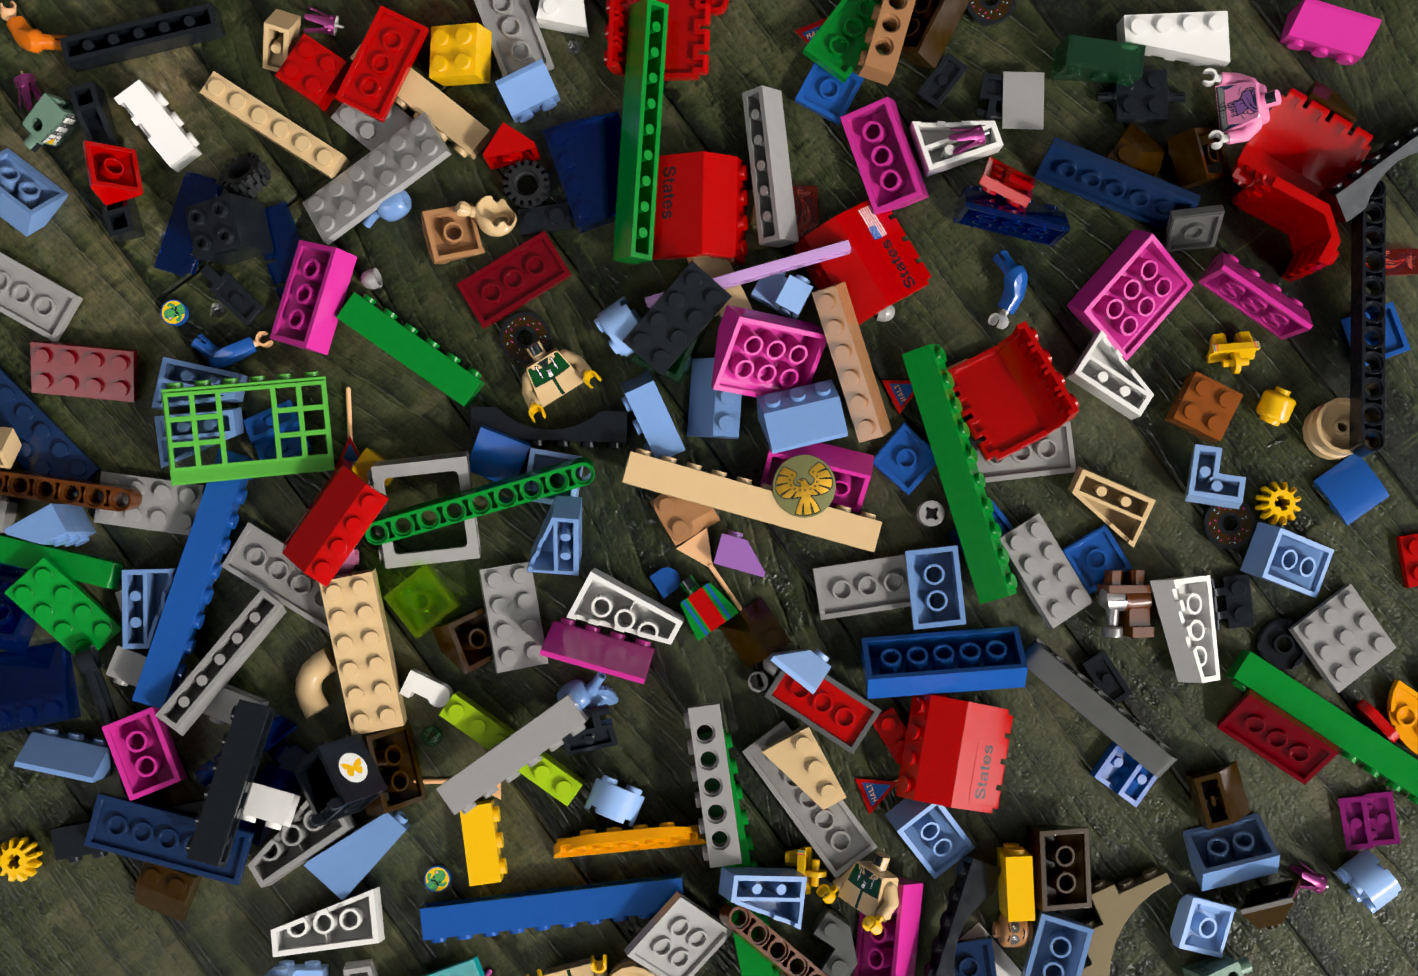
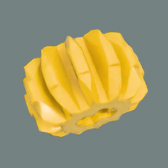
M1270 482L1269 487L1262 486L1260 488L1263 495H1256L1255 499L1261 501V505L1255 506V509L1263 510L1260 515L1261 519L1268 518V523L1271 525H1275L1277 522L1280 525H1286L1287 519H1296L1293 511L1299 512L1301 508L1295 505V502H1299L1302 498L1300 496H1293L1296 492L1295 487L1288 488L1287 482H1281L1279 485L1277 482ZM1280 500L1281 506L1276 507L1275 501Z
M16 836L11 838L9 842L2 843L0 845V867L3 870L0 872V876L8 874V881L11 882L16 879L22 882L27 880L28 876H34L37 873L36 868L40 867L43 863L37 859L43 853L42 851L36 852L35 850L38 842L29 844V837L19 839Z

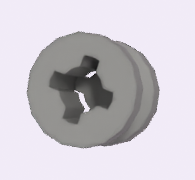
M932 500L920 504L916 515L922 525L930 527L940 524L944 519L945 512L939 502Z

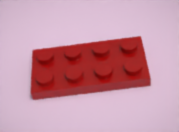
M381 5L335 96L336 101L384 123L428 35L429 29Z

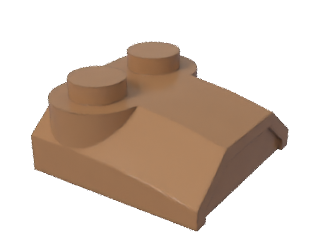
M456 206L422 211L421 213L422 229L433 264H447L453 260L485 253L476 219L469 216H458L454 213Z
M661 494L650 501L675 546L720 521L712 507Z

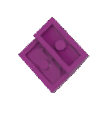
M1392 790L1367 792L1338 798L1347 851L1401 843Z

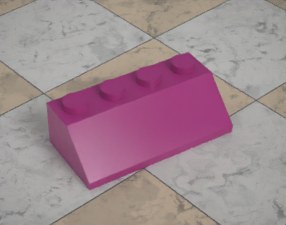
M885 97L840 117L875 215L907 207L929 197L894 100Z
M299 240L269 339L328 355L338 322L336 317L342 309L357 256L336 247Z
M824 443L812 444L772 454L769 447L760 488L762 483L773 486L776 471L789 458L797 455H812L823 460L834 474L836 491L829 506L836 507L838 504L852 508L851 511L860 513L872 475L874 455Z
M898 877L899 905L892 913L890 920L881 922L883 930L878 935H874L871 931H866L862 927V921L866 915L859 911L856 943L858 964L854 968L853 976H915L923 892L922 882Z

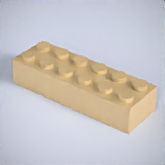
M376 568L334 576L327 587L319 583L351 735L404 726L407 721V714L403 695L399 694L401 686Z

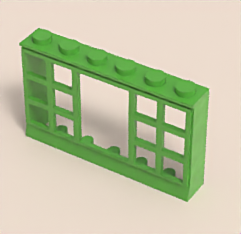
M319 371L303 372L304 377L293 378L292 373L276 374L277 379L266 380L265 375L250 376V382H239L238 378L222 379V384L211 385V380L194 381L195 386L184 387L183 382L166 383L167 388L161 389L171 486L335 470L326 376H320ZM320 385L322 404L303 406L301 386ZM295 387L297 406L277 408L275 388ZM270 389L277 458L228 463L220 393ZM215 393L217 413L196 415L194 395ZM188 396L190 415L171 417L168 397ZM322 410L324 429L305 430L303 411ZM298 412L300 431L280 433L278 413ZM218 419L220 438L199 440L197 420ZM191 421L193 441L173 442L171 423ZM325 434L327 453L308 455L306 436ZM301 437L302 456L282 458L280 438ZM220 444L222 463L202 465L200 446ZM194 446L196 466L176 468L174 448Z

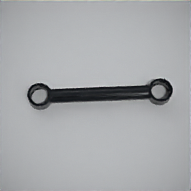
M91 644L76 649L75 657L78 667L86 676L103 726L118 721V715L101 671V659L96 647ZM120 777V782H121V786H122V788H123V791H124V793L126 794V796H128V795H127V792H126V790H125L124 784H123V782H122V779H121V777Z

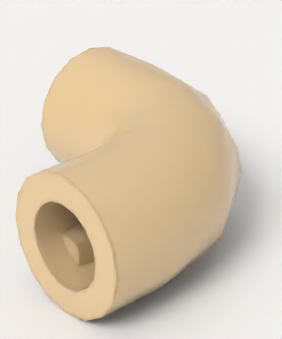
M327 647L316 652L303 663L296 677L295 695L306 719L330 706L321 689L322 682L328 675L338 669L335 656Z

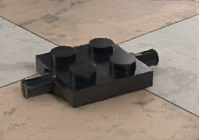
M1115 70L1113 73L1114 86L1112 91L1096 92V102L1112 103L1115 123H1166L1169 119V102L1184 103L1186 97L1184 96L1185 91H1169L1167 70Z

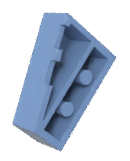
M163 357L151 408L163 411L161 389L167 388L166 383L183 382L184 387L195 386L194 381L211 380V385L222 384V379L238 378L239 382H247L248 376ZM245 391L220 393L221 404L243 402ZM215 393L194 395L195 407L216 405ZM188 396L168 397L170 410L190 408Z
M241 407L222 409L225 441L244 433ZM217 409L196 411V415L217 413ZM190 412L170 413L171 417L190 415ZM164 414L154 416L160 464L161 468L169 466ZM218 419L197 420L199 440L220 438ZM191 421L171 423L173 442L193 441ZM217 444L201 445L200 452ZM194 446L174 448L175 462L195 454Z

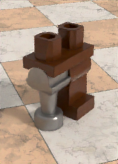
M1128 569L1127 583H1122V570H1104L1103 584H1097V592H1099L1098 603L1106 610L1107 626L1102 627L1101 636L1109 638H1120L1123 636L1131 638L1154 637V627L1150 626V607L1152 603L1150 593H1152V587L1150 584H1146L1145 570ZM1119 611H1120V626H1118Z

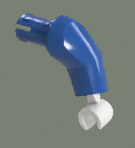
M1006 250L1000 251L1003 260L998 253L993 258L994 263L1004 273V292L997 305L1001 312L991 314L988 319V323L993 326L997 324L996 328L1004 329L1008 326L1009 320L1007 315L1013 316L1024 299L1028 281L1027 271L1024 266L1017 265Z

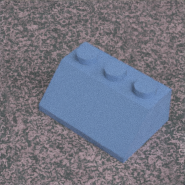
M6 148L0 152V217L27 237L46 226L67 199L68 193L9 148Z
M715 358L692 359L687 436L739 439L742 395L711 388Z
M832 379L756 397L758 420L772 454L848 436L840 396Z
M53 503L4 529L7 535L42 545H54L55 547L60 545L65 547L75 545V547L81 546L90 541L89 536L96 533L82 506Z
M958 545L905 551L913 630L966 624Z
M43 726L41 730L31 732L15 760L14 766L93 783L111 776L114 758L106 738L94 737L92 740L84 738L85 734L68 732V734L59 733V729L56 727Z
M1259 813L1246 815L1233 824L1211 830L1201 826L1183 831L1191 869L1201 891L1278 873L1280 854Z
M1039 910L1021 976H1081L1094 928L1056 912H1042Z

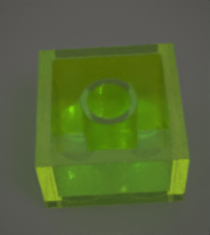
M424 564L383 597L415 638L422 637L432 627L436 626L462 605L430 564Z

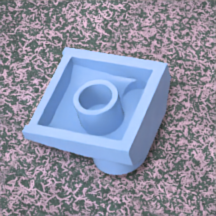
M1192 893L1185 894L1178 902L1170 930L1173 945L1180 949L1223 958V950L1234 912H1236L1237 908L1201 898Z

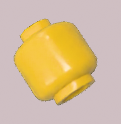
M1276 386L1275 390H1265L1256 408L1257 413L1260 415L1259 419L1275 426H1279L1280 423H1287L1296 405V401L1289 397L1291 391Z

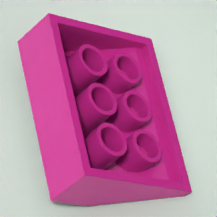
M1134 229L1067 304V307L1093 334L1103 330L1107 335L1108 341L1116 350H1119L1123 355L1122 358L1127 362L1194 284L1153 233Z
M1222 252L1215 256L1198 280V283L1281 340L1309 331L1313 326L1309 311L1302 307L1303 304L1299 300L1287 297L1281 293L1282 290L1274 283H1267L1259 278L1260 274L1254 269H1246L1238 263L1239 260L1232 254H1224Z
M727 305L718 328L711 388L757 397L811 384L827 343L824 330L816 323Z
M561 617L560 621H553L539 655L644 684L655 648L650 647L651 642L636 638L635 642L625 640V634L611 631L610 635L600 633V627L586 624L585 628L575 625V620Z

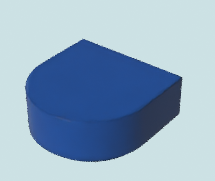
M662 568L650 576V579L663 598L673 593L680 585V576L673 568Z

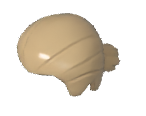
M491 195L482 197L475 206H471L465 201H459L454 209V213L458 216L475 218L479 228L485 234L493 237H501L508 234L517 222L516 213L512 211L507 202L502 198L499 201H494Z

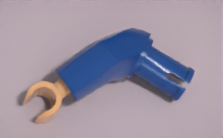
M260 331L254 340L249 336L227 346L218 347L203 334H199L198 338L193 340L191 347L207 357L210 366L218 369L230 366L257 352V346L263 348L271 347L273 341L261 343V338L269 333Z

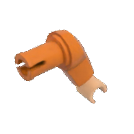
M10 1L9 8L4 7L0 3V17L7 21L6 25L20 47L37 54L42 52V50L62 51L59 38L66 37V35L42 34L39 29L31 28L23 16H16L17 5L14 1Z

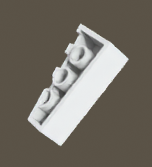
M1228 11L1124 15L1116 25L1117 46L1120 51L1163 57L1164 60L1188 62L1189 65L1199 67L1201 65L1208 66L1218 71H1221L1230 63Z
M594 568L588 575L566 618L586 621L589 624L609 627L616 631L632 633L639 637L671 645L686 617Z
M1210 575L1150 580L1178 682L1206 683L1220 680Z
M380 887L272 929L273 957L376 944L385 940Z

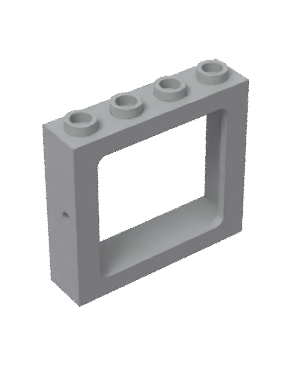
M468 451L374 461L371 469L367 470L369 485H373L375 489L386 495L385 479L447 471L458 473L460 492L473 488ZM387 502L378 515L389 512ZM477 517L464 521L467 544L465 546L397 553L394 550L392 541L379 546L380 561H385V568L388 569L480 558L481 545ZM375 525L376 535L385 534L383 527Z

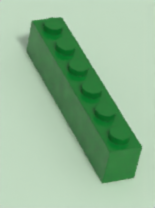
M354 292L336 318L468 409L485 384L480 380L482 374L470 366L465 370L458 365L461 360L448 351L444 355L437 350L440 346L429 337L422 340L416 335L419 331L406 322L402 326L395 321L398 317L386 307L383 311L379 310L374 306L377 301L366 293L359 296Z

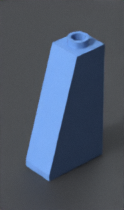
M398 809L381 814L311 858L304 866L343 901L411 826L407 822L408 817Z

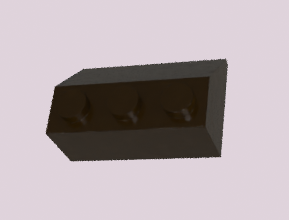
M916 0L899 58L915 66L935 69L969 0Z
M409 723L404 726L361 735L388 788L366 807L367 816L386 814L427 799Z
M1065 825L1027 826L1028 852L1032 855L1035 908L1042 912L1091 908L1089 828Z

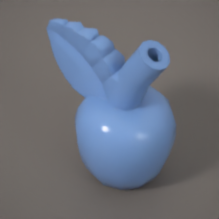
M405 190L392 195L384 200L376 211L367 216L362 221V224L367 228H371L379 217L388 222L400 220L409 213L412 207L410 196Z
M597 672L588 684L581 679L571 680L563 685L557 693V701L571 693L582 710L590 708L589 705H592V703L598 704V706L616 704L618 697L612 688L601 685L606 679V675L602 672Z

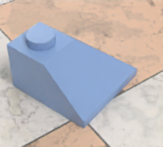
M808 648L773 652L769 655V659L812 694L815 693L831 668L826 663L829 658L818 649L815 652Z

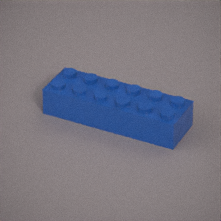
M1018 626L861 638V661L867 699L1025 687L1028 666Z

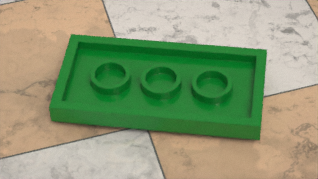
M841 0L804 48L802 54L842 83H845L858 66L857 62L862 49L866 50L868 43L864 42V38L868 28H873L874 20L871 19L875 4L879 5L881 0ZM890 4L893 8L898 9L894 4Z
M46 555L38 560L4 592L74 656L76 649L91 644L99 651L122 630L120 622Z

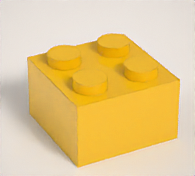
M479 23L431 27L429 78L443 86L490 83L492 32Z

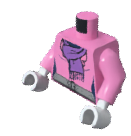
M1207 68L1202 73L1213 76L1212 81H1202L1204 86L1210 87L1215 82H1219V85L1215 86L1220 130L1212 131L1208 139H1220L1219 142L1211 144V148L1214 150L1220 149L1223 143L1229 145L1249 141L1262 128L1263 124L1269 122V108L1281 104L1279 90L1275 89L1267 92L1266 86L1257 82L1254 77L1235 72H1221L1217 74L1213 68Z

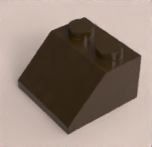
M1192 128L1167 138V151L1173 161L1175 168L1174 178L1179 187L1193 188L1231 178L1224 146L1222 145L1217 150L1211 148V144L1219 142L1220 139H1208L1209 134L1214 130H1219V128Z
M144 862L136 882L135 903L184 922L202 876Z

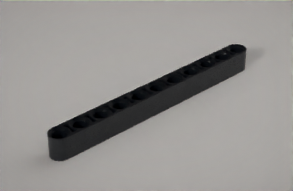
M1381 179L1373 190L1366 209L1351 219L1350 449L1358 457H1366L1381 450L1385 443L1386 186ZM1366 263L1370 265L1371 269L1366 266ZM1365 287L1370 290L1371 294L1366 291ZM1365 312H1367L1370 315L1371 319L1367 318ZM1365 337L1370 340L1371 345L1366 342ZM1365 362L1369 364L1371 370L1366 368ZM1365 387L1370 391V396L1365 392ZM1364 413L1369 415L1370 422L1366 420ZM1364 438L1369 441L1370 448L1366 446Z

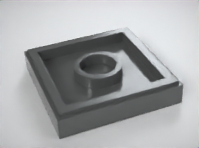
M1223 205L1170 211L1162 246L1167 252L1215 247L1225 213Z

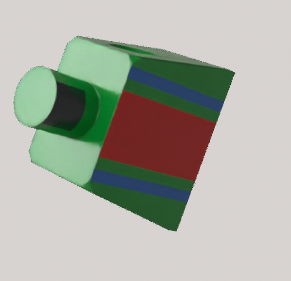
M693 575L680 583L688 595L687 598L680 602V605L698 641L739 613L737 608L710 581L700 587Z

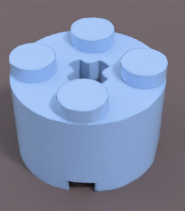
M623 296L598 313V318L594 322L602 333L605 332L611 338L608 343L616 354L619 353L621 356L625 355L628 357L634 351L623 343L622 340L641 318L634 308L632 310L629 309L627 306L629 302Z
M604 774L601 779L596 777L584 807L589 810L591 805L596 807L595 813L622 824L625 819L629 820L628 826L633 827L645 798L641 796L642 790L629 784L626 785V788H622L617 785L618 781Z
M1364 849L1339 867L1335 873L1344 884L1348 883L1351 888L1348 889V892L1358 903L1362 902L1364 907L1373 914L1395 898L1402 889L1391 872L1379 864L1380 860L1369 850Z

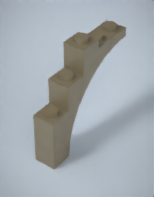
M1152 867L1144 870L1142 876L1138 878H1127L1120 881L1118 887H1115L1110 880L1099 879L1091 883L1092 908L1097 919L1090 918L1081 922L1094 928L1081 976H1110V964L1115 943L1125 922L1135 909L1152 893L1171 883L1167 872L1161 868Z

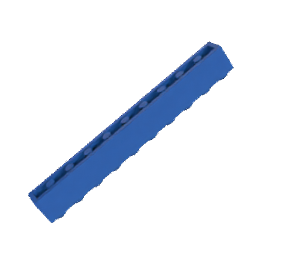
M221 448L218 449L214 464L222 463ZM227 451L228 463L253 460L248 456ZM252 478L207 482L132 701L161 709L177 690L180 680L185 678L188 666L185 665L188 655H192L195 650L196 640L194 638L197 629L200 630L205 620L203 612L206 604H209L212 600L214 590L211 588L214 579H218L221 574L222 564L220 562L223 554H226L229 550L231 540L228 538L231 530H234L238 524L239 515L237 512L240 504L243 505L246 500L247 490L245 489L248 480H252Z
M682 873L424 903L420 908L423 940H431V943H441L446 941L448 937L466 940L472 938L474 934L483 933V937H492L498 935L499 931L509 930L510 934L524 932L525 928L535 927L536 931L550 929L551 925L561 924L562 928L576 926L577 922L587 921L589 925L602 923V919L613 918L615 922L628 920V916L639 915V918H651L655 916L654 913L660 911L677 891L684 895Z

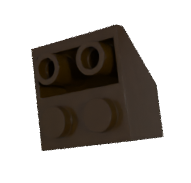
M1236 761L1185 774L1197 820L1203 828L1211 830L1230 825L1251 812Z

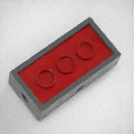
M780 668L763 694L764 697L851 754H854L881 712L878 706L826 674L815 693L812 694Z

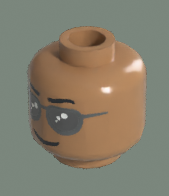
M1001 913L998 920L993 921V937L998 938L1002 947L1023 948L1027 945L1028 941L1032 940V922H1008Z

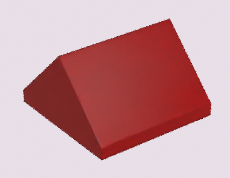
M504 122L483 152L484 159L491 170L517 165V161L523 163L524 160L531 162L541 159L535 142Z
M84 140L82 144L90 188L106 206L141 196L144 193L135 149Z

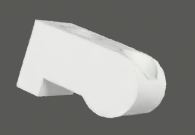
M414 668L410 670L399 694L410 698L416 693L428 699L429 703L434 707H443L452 697L453 690L448 684Z

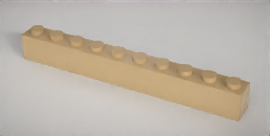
M636 448V452H629L621 480L622 483L862 550L875 551L882 522L875 520L876 515L861 511L859 516L851 513L852 508L837 504L836 508L827 507L823 512L813 517H795L785 512L779 506L774 497L773 486L762 483L761 488L751 485L752 480L737 476L736 481L726 478L727 473L712 469L711 474L701 471L702 466L687 462L685 467L676 464L677 459L662 455L660 460L651 457L652 452Z

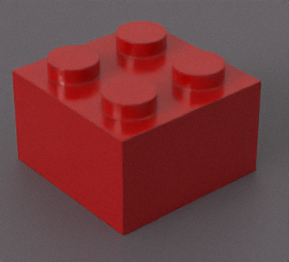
M304 33L275 77L284 86L325 112L334 100L350 65L347 61Z

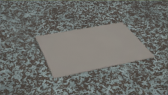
M1003 71L1002 129L1043 130L1045 72Z

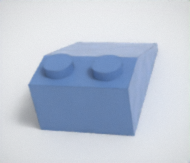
M1258 522L1240 571L1317 598L1334 550L1283 528Z
M905 798L885 814L898 834L934 879L976 848L945 806Z

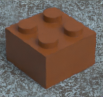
M1197 371L1187 374L1165 421L1209 443L1220 442L1243 394Z

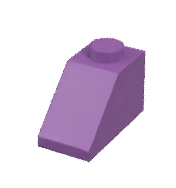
M728 530L727 534L722 533L714 564L764 577L765 571L749 542L742 539L743 534Z

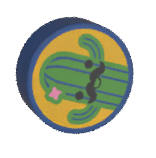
M169 300L161 308V317L169 325L181 326L188 320L189 310L183 302Z
M440 864L429 868L424 877L426 887L432 892L444 891L452 880L450 870Z

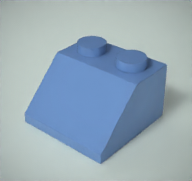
M542 59L495 81L515 123L518 121L521 123L526 122L534 117V113L542 109L543 111L551 110L557 105V102L561 101Z

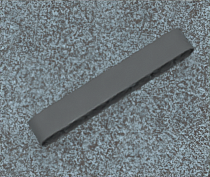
M1036 638L1024 651L1028 669L1154 776L1160 778L1178 759L1173 750L1045 642Z

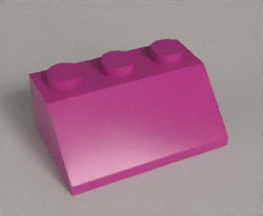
M1302 0L1288 13L1279 43L1286 44L1292 50L1312 52L1311 54L1318 58L1329 57L1335 59L1341 65H1353L1364 56L1382 20L1322 1Z
M156 707L148 708L102 727L130 801L188 778L167 724L155 716L160 710Z

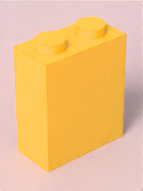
M1004 843V847H996L997 867L1001 868L998 878L999 910L1008 922L1035 921L1032 855L1022 846H1019V843Z

